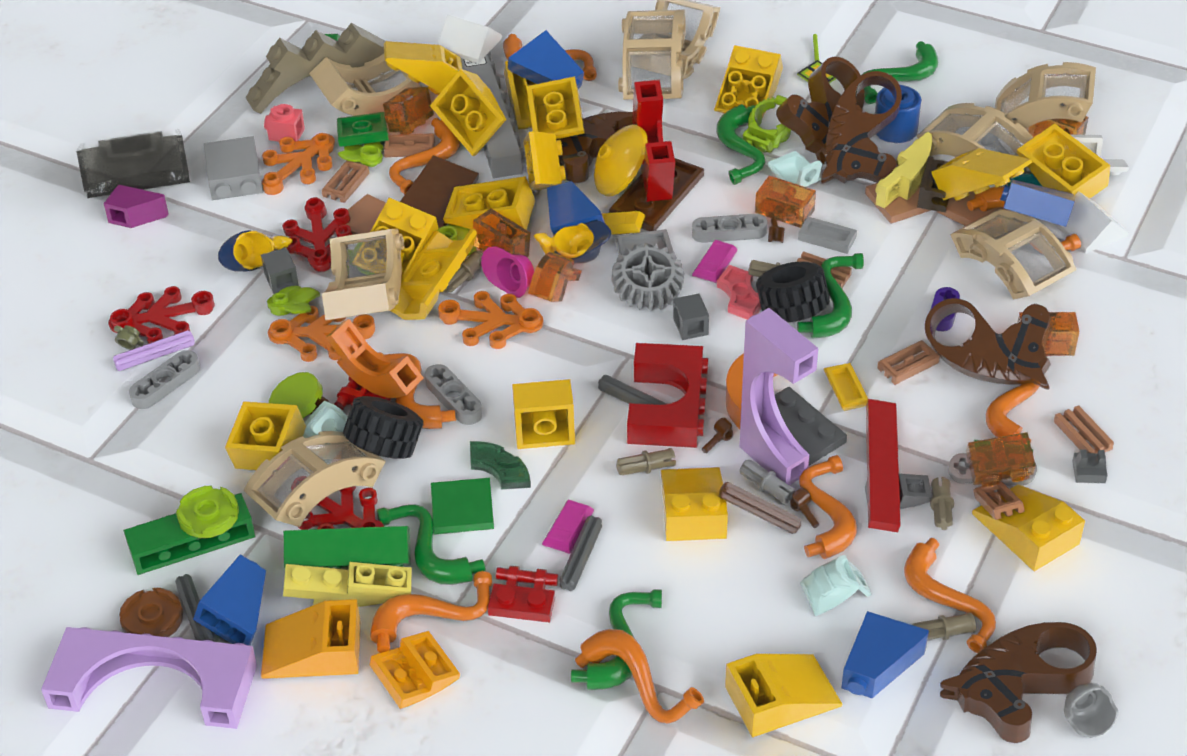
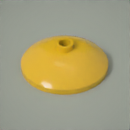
M637 125L623 127L610 136L601 146L594 169V182L599 193L607 197L615 196L623 191L634 179L645 157L647 135L643 128Z

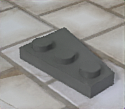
M788 386L774 395L779 412L787 428L800 446L809 454L808 466L847 442L846 433L791 387Z

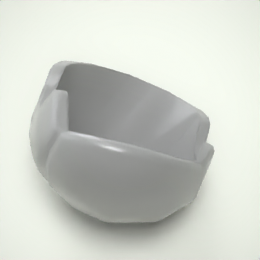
M1085 683L1075 687L1066 696L1063 709L1069 724L1079 735L1093 738L1103 735L1113 727L1118 717V708L1114 704L1111 694L1103 686H1100L1098 683Z

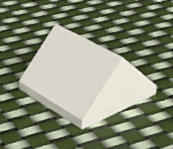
M447 15L437 45L445 47L462 59L479 64L502 39V34L490 27Z
M1080 191L1074 196L1075 203L1067 226L1054 224L1066 236L1076 234L1081 241L1080 249L1084 253L1128 237L1129 233L1097 203Z

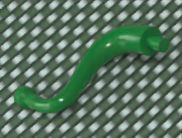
M920 41L916 44L918 63L907 67L872 69L861 75L871 71H881L891 75L897 81L923 80L933 75L936 71L938 55L931 44H925L923 41ZM871 86L865 87V102L867 104L875 103L877 91L871 88Z
M740 104L728 110L720 117L716 125V134L725 146L755 161L749 166L741 169L735 168L728 172L733 185L741 183L742 179L758 173L765 165L763 153L735 133L736 129L748 124L749 115L752 109L755 108V105L745 108L744 105Z
M855 253L853 256H835L827 258L822 262L821 267L824 270L829 297L833 303V310L825 315L812 316L810 322H797V331L799 333H810L811 338H823L838 334L848 326L852 318V306L848 296L832 276L831 269L834 267L863 269V253Z
M411 504L391 509L385 507L376 509L378 520L384 526L389 525L393 520L412 516L419 519L420 525L414 551L415 562L421 574L430 581L444 585L462 584L473 581L472 574L486 571L483 559L469 562L467 557L442 559L435 555L433 551V519L429 511L423 506Z
M653 589L651 592H628L615 597L609 607V619L612 629L623 630L633 636L623 616L622 609L632 604L662 608V589ZM615 656L613 659L603 663H588L587 670L572 669L571 683H587V690L608 689L621 685L631 678L632 673L625 661L619 656Z

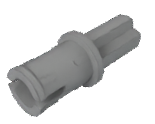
M745 460L739 469L741 475L759 486V491L768 492L784 505L789 503V500L792 499V494L796 491L795 488L777 478L774 471L768 472L752 460Z

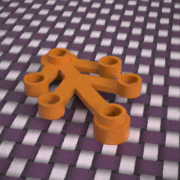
M319 133L311 140L294 142V139L291 137L280 139V150L286 154H277L275 150H267L262 154L263 163L266 166H274L279 163L288 164L278 172H269L264 175L262 179L263 191L268 195L281 193L284 188L283 180L301 166V182L304 184L314 183L316 175L315 170L312 169L311 158L316 154L319 155L317 158L318 169L321 171L330 170L333 164L329 154L335 146L334 137L326 133ZM306 149V150L303 151V152L290 153V152H293L294 150Z
M479 291L475 293L474 305L479 309H485L487 312L461 310L459 303L455 300H445L438 306L439 318L445 324H455L458 320L484 322L474 328H467L463 331V343L466 346H475L479 343L480 336L502 325H511L502 331H494L489 335L490 346L494 349H501L505 347L507 339L521 332H537L544 324L543 317L537 309H524L517 302L516 296L513 294L501 296L500 308L490 298L488 292ZM504 311H512L515 315L506 314Z
M310 306L311 312L298 314L290 321L278 319L271 323L268 330L270 341L276 344H289L300 352L303 361H314L318 355L314 344L305 343L299 337H308L328 350L330 359H340V356L325 337L339 326L328 324L332 321L341 322L346 317L325 320V314L319 317L318 308ZM367 314L356 316L352 321L354 326L364 339L371 338L375 332L374 318ZM305 322L310 324L308 326L300 327Z

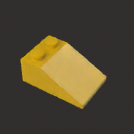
M505 61L504 76L518 130L532 128L526 86L535 85L536 83L510 72L508 61Z
M463 69L457 72L430 105L474 157L507 120L487 85L477 74Z
M575 76L526 86L533 131L556 134V139L584 134L583 114Z
M1055 123L1017 149L1019 157L1031 159L1032 163L1027 167L1043 187L1072 193L1074 196L1080 191L1088 198H1092L1108 186L1110 164Z
M536 131L528 132L523 142L531 190H542L562 184V181L566 180L564 165L560 166L558 157L562 155L561 140H556V134Z
M526 176L458 186L453 189L443 220L447 224L503 236L500 226L504 228L502 219L519 228L518 233L515 234L519 235L526 233L536 200ZM509 224L506 225L507 231L513 234V227Z
M720 467L662 469L661 483L666 541L727 539V503L719 497V490L723 485Z
M1018 484L1010 488V490L1023 502L1025 512L1018 513L1015 509H1012L1013 515L1006 516L1001 512V518L995 520L982 505L972 511V515L1033 571L1038 570L1078 546L1085 520L1064 501Z

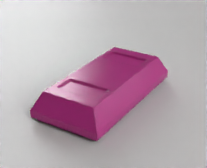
M714 240L692 273V276L717 283L718 278L725 271L738 249L732 244Z
M568 499L542 545L570 554L586 518L593 514L594 509L588 505Z

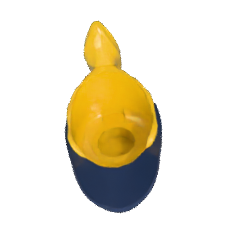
M594 221L564 227L552 238L546 233H536L534 238L548 256H562V258L574 263H585L594 260L599 255L601 246L611 237V230L605 223Z
M242 231L231 236L223 243L218 252V260L222 266L231 271H253L263 266L262 254L286 248L292 243V239L285 236L269 238L257 231Z

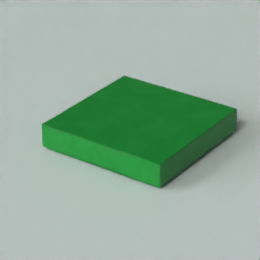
M385 112L337 119L339 147L389 141Z
M490 477L431 483L434 535L494 529Z

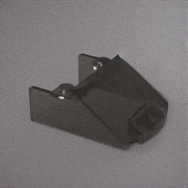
M175 129L176 135L163 136L162 131L99 140V146L86 148L85 143L79 144L76 152L83 189L87 193V198L111 195L118 184L144 190L189 183V171L180 129Z

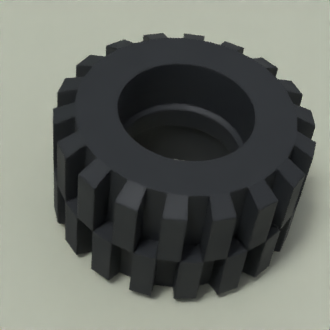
M790 262L782 264L763 273L756 282L762 311L770 308L787 323L815 316L826 309L830 303L824 270L816 263Z
M363 396L354 398L343 434L352 444L367 452L387 458L404 459L410 458L413 455L424 421L414 411L401 404L383 398Z

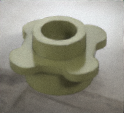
M127 325L124 328L120 326L114 327V331L117 332L115 342L120 346L132 350L137 345L142 346L144 344V341L139 337L140 333L137 329Z

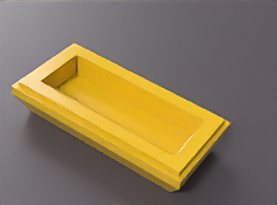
M640 211L602 213L606 225L611 230V234L640 233L645 214Z
M851 363L824 368L829 383L844 411L866 406L868 397Z

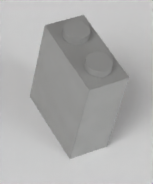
M254 136L204 143L207 176L212 200L263 193Z

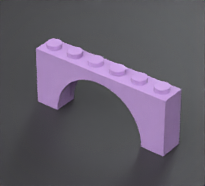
M767 308L745 321L739 447L768 472L774 471L777 478L791 485L798 481L801 473L808 468L809 454L796 441L782 419L774 396L773 375L774 373L778 374L792 384L817 370L819 348L773 310Z
M66 627L41 690L48 709L80 712L88 696L110 677L136 667L164 666L187 674L201 687L202 700L200 708L205 726L237 729L257 663L253 646L241 643L228 644L211 640L199 641L183 639L181 637L170 638L150 634L122 633L116 630L102 631L86 627Z

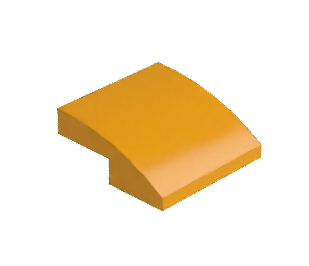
M429 631L401 638L399 648L372 655L369 664L400 709L438 693L460 677L459 671Z

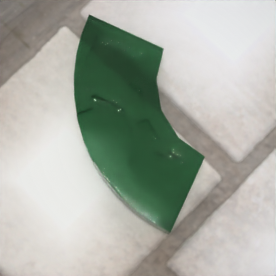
M470 441L471 470H481L492 474L499 481L501 490L531 488L528 469L518 456L515 457L505 451L504 447L497 444Z

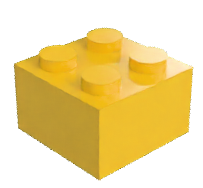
M570 379L512 384L517 449L575 444L574 404Z
M243 401L225 449L235 469L257 470L266 459L270 461L280 453L282 446L303 436L306 424L297 405Z

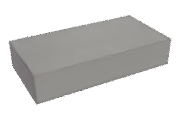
M812 217L806 218L798 232L799 241L848 254L857 236V230Z

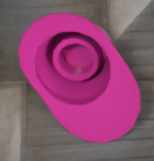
M496 246L489 247L483 252L481 266L485 276L494 286L507 294H513L516 298H521L527 288L539 278V274L534 271L529 258L522 254H510Z

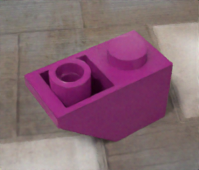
M119 184L103 203L108 223L128 228H134L166 218L169 214L164 194Z

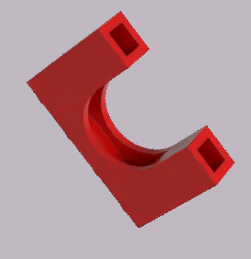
M660 80L634 82L632 122L633 125L643 128L647 135L645 157L641 165L647 202L669 200L673 197L675 158L672 142L663 141V95Z
M636 343L634 382L671 385L680 389L685 395L678 401L665 405L629 403L627 444L697 448V437L703 436L704 419H699V415H705L706 399L700 398V396L706 395L707 378H702V374L708 375V358H703V346Z

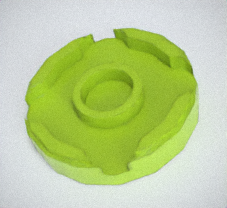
M299 372L288 376L276 386L271 393L269 403L297 405L302 418H305L316 408L315 402L317 399L321 400L323 387L313 374Z
M202 486L191 490L182 497L176 515L181 529L188 535L197 538H212L223 534L234 525L238 519L239 508L234 494L227 488L213 489L212 486Z

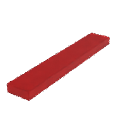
M868 399L866 404L868 528L898 533L901 522L896 403Z

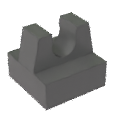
M1080 449L1079 453H1074L1072 462L1076 483H1106L1108 475L1104 450H1098L1097 453H1087V450Z

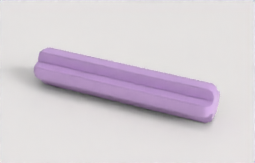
M187 330L117 354L113 357V362L116 369L122 371L191 347L195 344L194 337Z

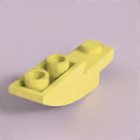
M926 132L922 137L916 139L905 151L899 153L896 159L898 166L886 178L881 179L876 186V205L885 208L898 196L908 200L921 186L927 160L931 153V133Z
M350 562L348 570L286 564L283 596L313 599V605L329 600L357 599L358 607L382 604L395 596L411 594L412 568Z

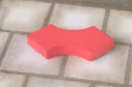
M729 265L718 278L717 288L727 293L730 298L728 313L748 320L751 316L761 311L759 296L751 286L753 276L749 275L748 271Z

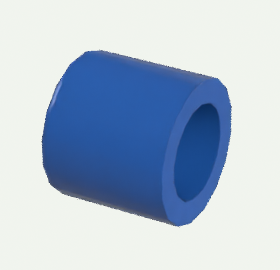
M900 85L902 98L899 113L890 124L876 134L886 142L905 143L917 135L922 99L920 94L909 86ZM885 87L877 94L875 114L887 112L895 103L892 93Z

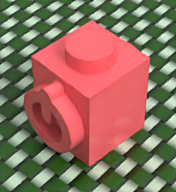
M288 104L273 106L270 109L271 112L269 115H266L264 120V128L267 130L268 139L279 142L284 137H291L294 139V142L299 141L305 130L302 109H295Z

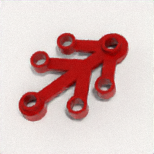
M313 197L308 199L305 205L307 218L312 223V232L300 228L298 222L293 219L285 221L282 227L285 235L292 239V243L286 247L288 252L308 258V262L314 270L324 272L331 268L330 243L325 247V242L335 232L337 237L353 235L351 227L345 225L349 223L351 218L346 208H339L333 213L334 220L323 230L322 218L327 214L326 206L320 198ZM299 239L313 244L315 250L301 245Z
M171 286L166 288L164 294L156 303L152 293L144 292L138 295L137 300L128 310L118 309L110 315L109 328L114 333H117L114 331L115 326L122 328L126 325L131 326L139 331V335L146 337L148 344L164 338L160 328H149L142 325L143 323L150 322L174 332V335L187 330L190 331L187 322L176 321L169 317L197 312L199 315H208L215 306L213 295L209 291H199L192 296V302L167 307L169 304H176L182 299L178 287Z
M306 478L297 480L293 490ZM356 486L339 490L341 492V505L325 497L317 506L327 511L328 514L313 515L310 511L305 518L308 520L303 521L298 528L301 530H308L312 527H318L317 529H335L333 525L347 524L351 528L384 527L382 522L375 519V505L378 502L377 492L369 487L359 492L360 504L363 506V519L354 514L353 492Z

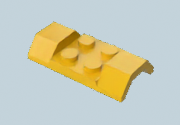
M470 229L463 240L453 241L439 231H435L401 279L399 302L390 311L404 320L425 319L437 302L439 292H443L447 288L448 283L473 248L477 235L476 230Z

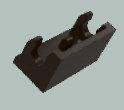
M931 156L928 157L920 186L917 208L946 213L949 199L943 200L946 193L938 189L931 172L948 161L937 160Z

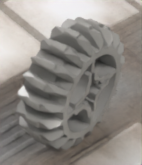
M645 242L643 248H639L635 244L632 251L625 249L623 255H618L616 263L612 267L611 281L614 285V291L619 294L621 301L627 300L629 307L637 304L639 311L643 306H647L651 311L653 306L662 309L664 303L671 305L673 298H678L684 286L683 279L685 273L681 260H676L675 253L668 254L667 247L661 250L658 249L657 243L653 247H648Z

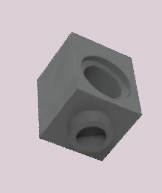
M287 248L261 255L264 275L273 294L289 286H299L296 267Z
M700 293L673 298V320L682 340L709 335V313Z

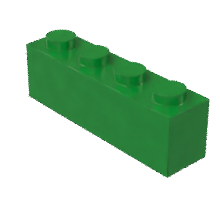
M242 493L234 495L239 508L238 519L229 530L212 538H197L188 535L181 529L176 513L124 529V535L137 575L255 538L252 518Z
M408 526L283 531L284 568L286 564L342 569V567H349L350 562L400 567L411 565L410 528Z

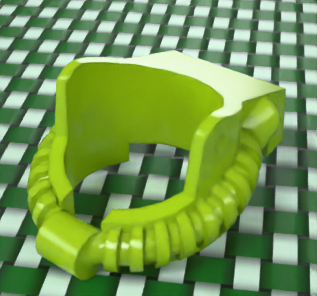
M777 95L776 98L772 97L770 99L769 97L767 100L764 99L756 104L749 115L748 128L742 135L743 139L761 152L768 153L778 148L780 143L787 141L791 135V129L779 124L776 126V129L772 130L759 127L762 123V113L766 110L774 109L776 104L780 106L787 98Z

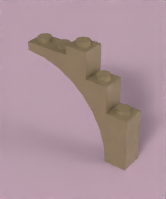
M350 23L347 29L342 32L338 41L315 30L311 37L306 40L302 49L279 37L266 55L270 65L263 71L256 84L250 88L245 98L253 111L261 114L287 88L304 78L310 77L309 73L325 57L340 64L350 65L352 68L362 67L364 63L384 54L385 40L353 23Z

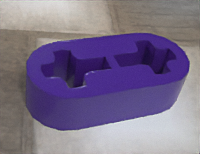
M951 287L938 289L935 293L931 309L943 300L951 298L960 299L959 292ZM957 313L950 314L942 319L936 331L944 332L950 330Z

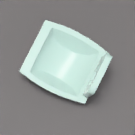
M796 151L767 163L778 180L792 192L821 180L819 174L822 163L818 160L810 164Z
M323 401L305 421L306 429L303 437L308 438L319 435L318 432L321 431L343 432L348 416L334 404Z
M845 555L821 565L800 582L815 616L838 606L858 589L867 597L872 595L862 573Z

